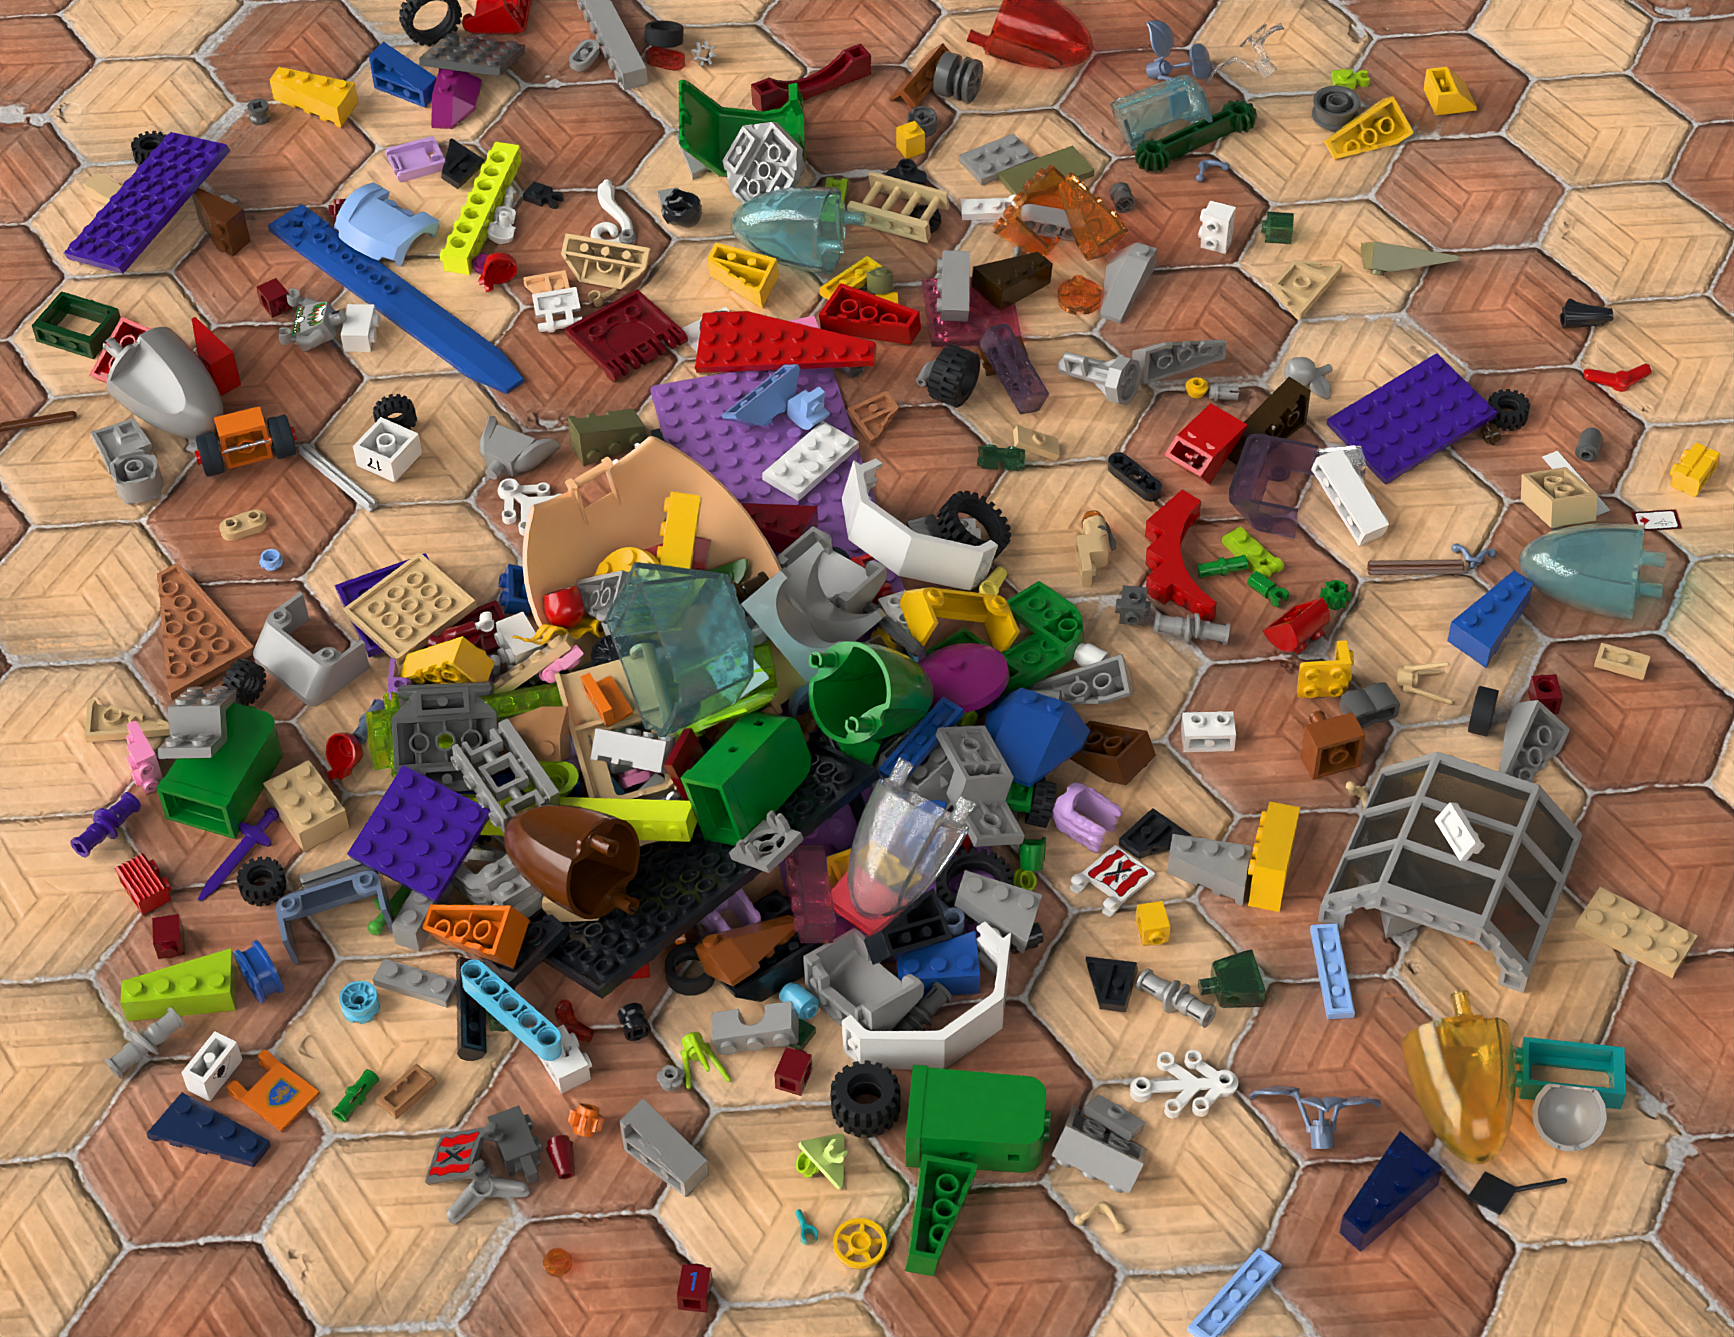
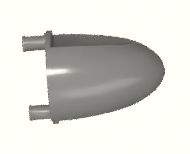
M168 327L150 329L139 335L135 343L127 345L125 348L113 337L106 340L110 346L104 343L102 347L115 358L107 377V391L123 407L150 425L179 437L196 439L198 435H205L211 432L215 434L217 432L214 417L224 415L223 403L217 386L198 356L172 329Z

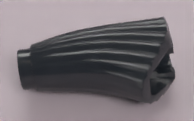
M1569 298L1563 306L1559 317L1562 328L1590 327L1611 322L1613 320L1612 308L1583 304Z

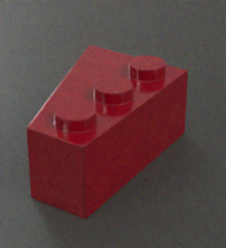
M741 504L757 524L771 549L776 552L782 553L812 526L815 528L819 526L818 506Z

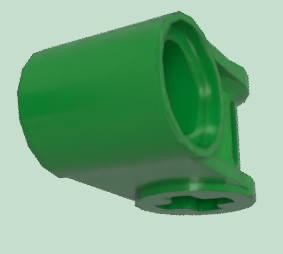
M1024 837L1023 843L1019 844L1020 869L1026 871H1040L1043 869L1046 837H1042L1041 840L1025 839Z

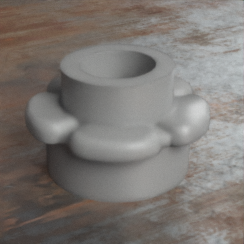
M667 1065L663 1067L662 1071L658 1072L657 1081L660 1082L664 1090L669 1092L676 1091L683 1083L684 1073L679 1067L675 1068L673 1065Z

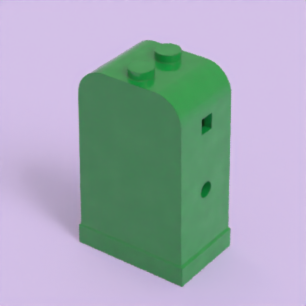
M232 703L226 710L228 741L211 758H177L156 788L167 820L235 839L240 832L238 824L245 821L264 789L263 783L272 776L282 759L283 752L275 721L271 714L258 710L253 706Z
M758 711L743 715L681 777L704 839L736 846L740 839L743 840L756 826L767 819V814L771 810L775 813L803 782L810 771L811 756L804 739V734L795 718Z
M913 1065L906 1129V1167L919 1168L922 1155L924 1154L979 1164L977 1170L1027 1173L1035 1170L1042 1161L1043 1142H1049L1051 1110H1045V1086L1040 1080L1031 1076Z

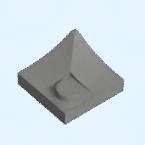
M134 418L90 432L91 440L99 451L109 474H111L110 466L114 461L115 463L119 459L118 456L123 452L134 449L145 450V453L152 451L151 442Z

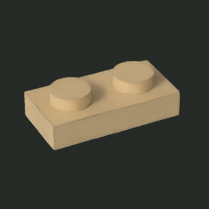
M1601 643L1594 667L1644 680L1651 656Z

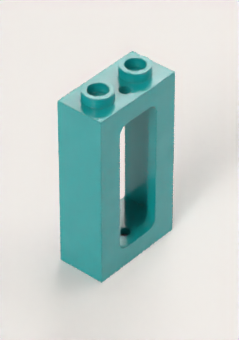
M1523 1037L1521 1047H1516L1515 1064H1519V1071L1516 1070L1515 1087H1519V1099L1535 1100L1545 1085L1557 1084L1596 1089L1603 1099L1606 1108H1622L1626 1096L1625 1047ZM1539 1065L1604 1072L1609 1076V1088L1531 1080V1067Z

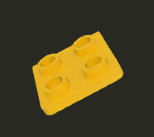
M1347 640L1337 641L1335 659L1333 661L1303 662L1300 664L1297 684V696L1299 698L1338 697L1348 691L1349 681L1352 680L1351 665H1354L1353 650L1348 649Z

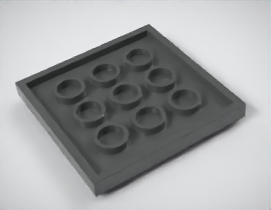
M448 33L419 57V66L500 76L525 53V45L518 44L517 41L512 40L499 42L496 38L484 40L473 35L460 37L457 33Z

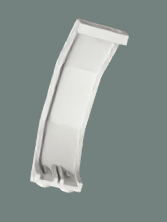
M876 458L861 465L853 461L842 496L848 540L898 576L968 591L981 585L987 578L998 544L990 540L980 546H972L914 532L873 503L868 495L870 489L876 486L875 482H877L878 478L875 477L877 469L882 467L883 463Z
M985 921L977 926V931L981 934L976 939L977 947L980 949L978 960L996 977L995 989L990 996L938 1031H869L863 1028L852 1015H849L842 1020L843 1051L854 1062L859 1061V1064H865V1060H869L874 1065L876 1062L882 1064L883 1069L886 1067L890 1069H913V1065L946 1069L1003 1028L1010 966L1011 933L1003 938L996 928H992Z

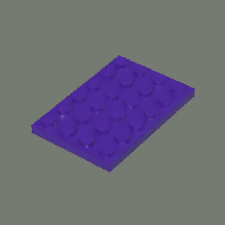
M1436 353L1327 419V426L1386 485L1496 418L1497 411Z

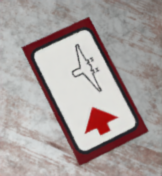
M1676 509L1631 512L1637 531L1682 529Z

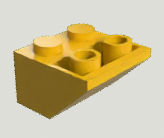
M1448 67L1426 70L1424 91L1435 116L1476 111V104L1465 81Z

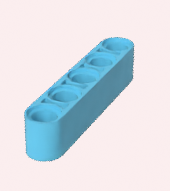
M473 959L468 960L462 965L463 988L473 999L541 1059L553 1061L560 1057L562 1042L561 1034L557 1027L483 962ZM529 1025H533V1026H534V1027H532V1028H526V1027L529 1026ZM553 1042V1044L546 1045L545 1043Z

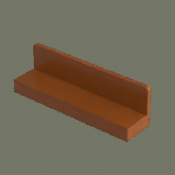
M942 43L929 51L891 95L890 101L901 96L911 109L916 107L933 87L937 65L942 55L946 51L950 52L948 48Z

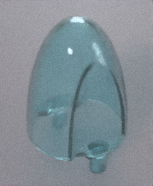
M793 187L766 192L745 201L733 213L731 227L736 238L754 253L776 258L777 263L783 266L829 275L835 270L843 253L846 225L863 227L865 224V213L847 211L845 204L841 201V192L838 188Z
M1622 523L1586 524L1554 530L1533 539L1523 548L1519 555V568L1523 576L1530 580L1535 588L1561 603L1590 613L1633 621L1636 598L1644 596L1662 599L1664 583L1641 581L1639 579L1640 568L1642 565L1665 568L1667 552L1644 550L1645 525Z

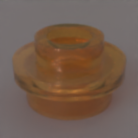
M553 1248L545 1255L543 1266L549 1275L555 1277L563 1276L570 1271L572 1258L566 1250ZM558 1261L562 1262L561 1265H558V1266H554V1265H553L555 1262H558Z

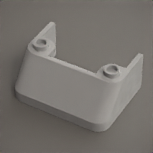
M299 592L268 615L254 647L253 656L256 664L262 666L269 675L302 702L309 706H317L368 670L370 666L365 643L362 640L343 653L335 648L326 647L312 654L289 635L309 621L304 595Z

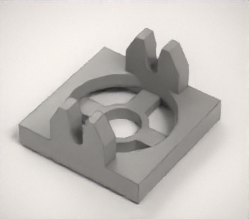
M771 810L767 814V819L756 826L743 840L740 839L729 854L734 861L770 873L804 839L801 832L790 829L788 821L781 813L776 816L774 811ZM765 834L774 835L770 840L759 841ZM785 838L783 845L779 848L777 844ZM766 846H774L770 851L761 852Z

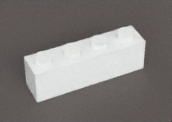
M1342 448L1317 457L1311 470L1358 546L1382 537L1389 526L1388 519L1378 508L1375 497L1368 492L1361 475L1357 474L1353 468L1349 456L1345 455Z

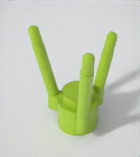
M691 1032L682 1038L681 1043L684 1049L680 1052L683 1060L687 1089L691 1088L689 1059L691 1058L692 1061L700 1060L705 1071L709 1072L710 1066L705 1057L706 1054L727 1082L731 1081L727 1071L712 1052L709 1043L704 1042L701 1033Z

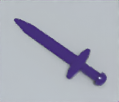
M270 807L264 811L265 815L255 827L242 822L238 824V829L245 837L206 882L198 897L199 901L204 900L218 889L255 843L267 847L272 844L264 831L272 821H277L279 813L275 808Z

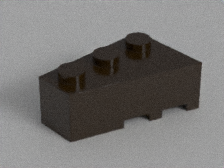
M1039 252L973 266L971 287L1001 311L1049 285L1053 263Z

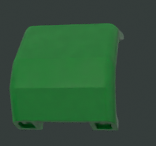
M680 80L678 82L679 144L683 150L719 177H727V170L724 169L723 159L740 129L745 125L777 122L803 148L802 157L804 162L806 161L804 102L797 83L789 84V101L782 108L756 111L722 107L689 81Z

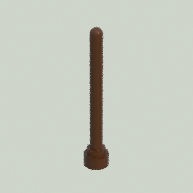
M67 411L0 423V432L70 421L77 418V413L75 411Z

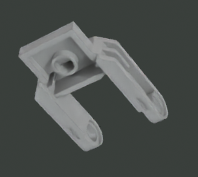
M493 835L494 839L497 838L505 848L504 836ZM508 854L494 863L486 865L477 874H474L461 864L452 879L454 887L475 905H491L492 901H494L498 905L513 907L538 892L516 870Z

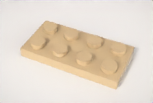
M1599 887L1577 920L1574 928L1670 978L1674 977L1698 936L1602 887Z

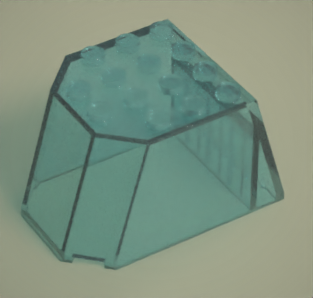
M642 562L633 564L605 620L644 727L647 730H655L657 736L662 738L738 702L754 676L753 632L747 625L744 609L738 602L736 588L731 583L728 574Z

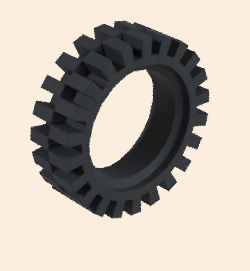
M965 490L964 493L962 491L954 493L937 514V525H941L938 528L939 532L946 533L943 539L972 546H980L988 542L975 537L963 526L958 513L968 514L978 520L987 530L990 540L998 544L994 559L997 558L1010 543L1011 533L1009 530L1011 528L1010 525L1005 524L1008 521L1006 516L1000 517L1002 511L1000 509L995 510L993 508L995 504L992 501L989 504L986 503L987 498L985 496L979 499L976 492L970 494V491Z

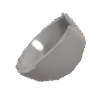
M1547 1084L1536 1096L1532 1108L1533 1125L1540 1138L1551 1147L1563 1151H1580L1592 1145L1603 1133L1607 1121L1605 1103L1599 1092L1592 1088Z

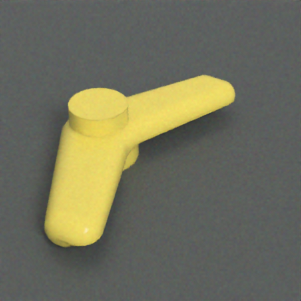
M1001 566L996 567L981 583L978 593L998 595L999 588L1007 576V571Z

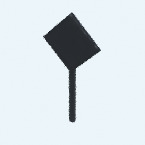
M1485 1171L1467 1199L1501 1215L1516 1192L1565 1184L1567 1179L1560 1178L1515 1187Z

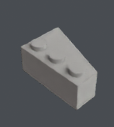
M1173 834L1167 873L1195 886L1200 884L1207 887L1217 896L1223 894L1234 899L1236 904L1242 906L1251 846Z
M965 870L954 906L978 923L982 924L985 921L992 928H996L1003 938L1011 933V943L1017 947L1018 951L1024 954L1042 894Z

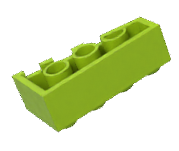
M232 948L123 980L121 983L120 1004L126 1020L137 1021L162 1018L168 1013L167 1009L170 1007L179 1016L236 1011L237 965Z

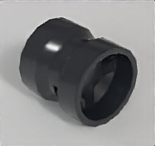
M629 1003L620 1008L617 1016L620 1024L623 1025L626 1039L637 1041L648 1036L651 1032V1027L648 1020L645 1019V1011L642 1004Z

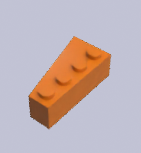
M430 905L422 929L441 943L514 969L530 919L512 906Z

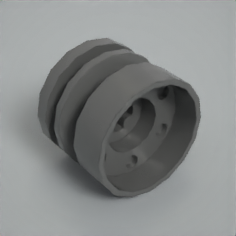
M946 51L940 58L935 71L934 93L948 98L954 95L956 100H963L966 103L973 102L982 81V61L978 59L973 60L970 57H966L963 60L961 55Z

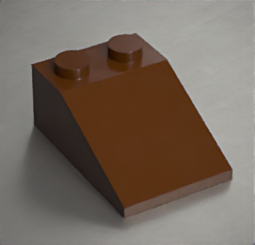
M198 188L192 196L198 221L218 250L234 256L251 242L243 208L201 188Z
M1089 721L1086 726L1090 730V735L1082 749L1069 759L1107 782L1127 785L1148 765L1156 754L1148 731Z

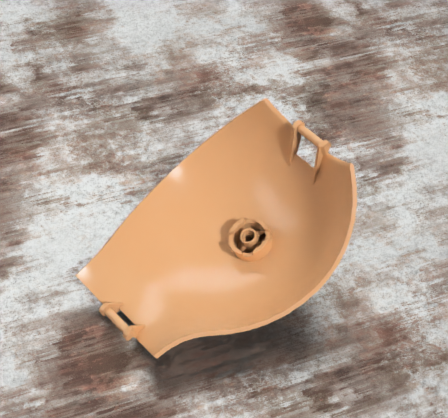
M654 436L648 437L615 464H613L609 457L602 459V463L577 478L566 480L565 484L568 487V492L532 505L527 519L523 542L524 582L528 601L539 628L544 624L552 625L544 611L545 594L576 586L577 580L593 577L598 569V565L608 555L618 549L632 547L644 550L663 543L664 537L660 536L662 521L665 520L668 513L664 512L665 498L670 497L671 491L700 495L702 497L696 537L711 539L707 568L701 569V573L744 558L748 559L749 570L746 572L742 582L757 577L758 573L762 571L767 574L770 580L782 569L757 524L732 493L697 461ZM606 472L612 492L584 508L579 487ZM695 573L697 576L702 577L701 573ZM585 611L584 616L590 617V614ZM716 625L717 635L721 638L723 636L722 628ZM586 632L582 637L574 639L573 645L578 646L584 654L579 658L581 660L580 663L571 670H568L570 673L591 661L592 647L601 639L600 637ZM553 633L547 644L558 635ZM769 638L760 648L761 652L753 657L756 663L768 675L769 679L740 699L767 688L779 687L780 691L765 705L767 708L760 711L779 715L783 712L780 705L791 698V695L797 688L809 684L810 680L806 682ZM656 642L654 649L659 648L658 642ZM671 657L659 665L674 717L678 696L681 695L682 687H691V685L713 687L717 685L707 672L701 678L693 679L686 683L675 668ZM676 720L677 727L691 720ZM725 721L704 729V733L697 737L698 741L705 736L712 743Z

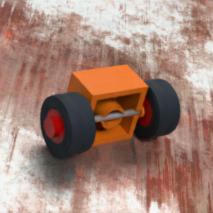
M260 406L214 417L221 444L220 447L214 432L196 436L198 450L195 451L198 465H203L206 477L225 472L222 456H224L227 469L273 458L270 444H273L278 459L296 454L294 441L297 440L294 426L290 427L287 416L283 414L268 418L267 424L270 433L268 434Z

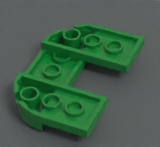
M1040 581L1007 600L1014 619L1032 631L1033 634L1001 653L1007 661L1010 675L1007 687L999 697L1020 688L1026 689L1074 658L1078 645L1084 642L1082 616L1078 608ZM963 627L927 649L926 656L938 649L955 644L976 643L990 645Z

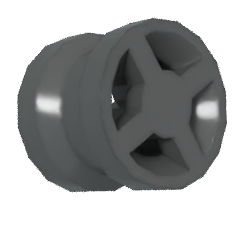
M254 99L248 103L247 109L250 113L251 123L263 125L270 121L271 115L268 111L269 106L266 100Z

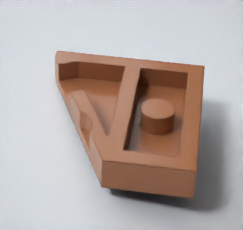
M885 391L849 407L847 414L869 445H872L897 415L899 406L888 391Z

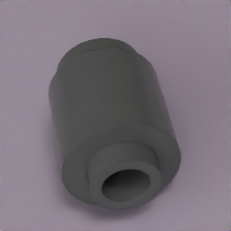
M1593 427L1586 428L1581 432L1575 449V454L1580 460L1592 462L1598 458L1603 443L1601 432Z

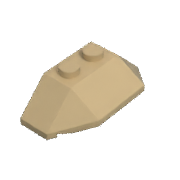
M566 233L561 255L580 283L623 290L646 271L651 249Z

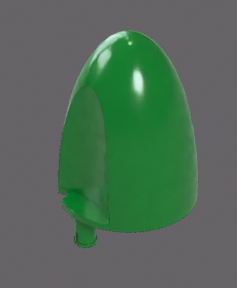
M845 641L835 644L825 652H812L813 655L810 654L809 665L814 669L819 668L817 675L811 677L809 683L811 711L820 729L837 742L858 744L894 735L920 721L932 705L934 689L927 672L916 661L894 649L866 642Z

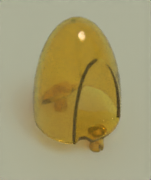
M1459 990L1451 994L1455 1016L1432 1021L1410 1031L1403 1037L1401 1049L1417 1101L1438 1139L1460 1160L1469 1164L1479 1165L1495 1158L1501 1151L1509 1134L1515 1106V1060L1509 1024L1498 1017L1489 1019L1484 1018L1483 1015L1472 1013L1469 992L1463 990V995H1461Z

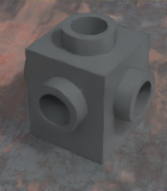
M1123 585L1122 598L1116 599L1115 613H1120V624L1144 626L1145 616H1150L1151 602L1146 601L1147 587Z

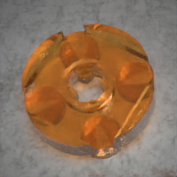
M1083 275L1073 276L1072 279L1063 282L1057 289L1058 305L1067 313L1076 315V311H1084V315L1096 311L1101 304L1102 288L1095 282L1086 279Z

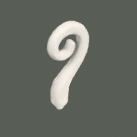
M604 180L598 186V200L601 207L620 223L622 231L625 229L633 231V224L629 216L615 202V187L610 180ZM599 223L591 231V238L621 243L619 236L617 237L618 228L613 223ZM603 232H609L610 236L615 239H603L600 235Z

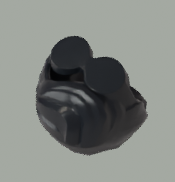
M674 189L666 197L661 212L667 224L672 222L673 224L690 228L701 219L702 205L699 197L695 194ZM679 197H682L679 200V202L669 203L670 201H675Z

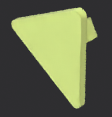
M839 1133L799 1142V1148L837 1189L842 1188L844 1181V1158L848 1154V1151L844 1150V1135Z

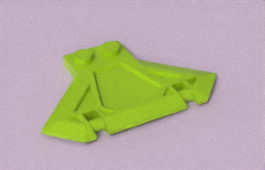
M767 688L755 692L723 708L681 724L676 729V732L680 736L684 728H692L696 737H699L706 728L762 708L777 695L780 688Z

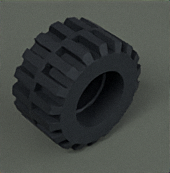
M954 344L947 345L940 352L932 366L928 380L929 396L956 408L962 406L976 386L980 372L979 355Z
M865 1060V1064H859V1061L853 1062L852 1067L844 1066L842 1068L843 1073L837 1072L835 1081L831 1083L830 1095L833 1119H836V1124L839 1128L844 1126V1132L848 1134L854 1132L855 1137L861 1138V1134H865L867 1138H871L874 1133H877L878 1136L884 1134V1129L890 1130L893 1127V1122H897L899 1118L901 1098L898 1078L895 1074L892 1075L890 1068L886 1067L883 1069L882 1064L876 1062L874 1065L869 1060ZM861 1094H871L879 1098L870 1104H860L852 1100Z

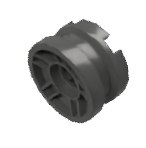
M919 106L913 108L911 113H908V123L916 121L925 132V137L932 136L936 132L937 115L932 108Z

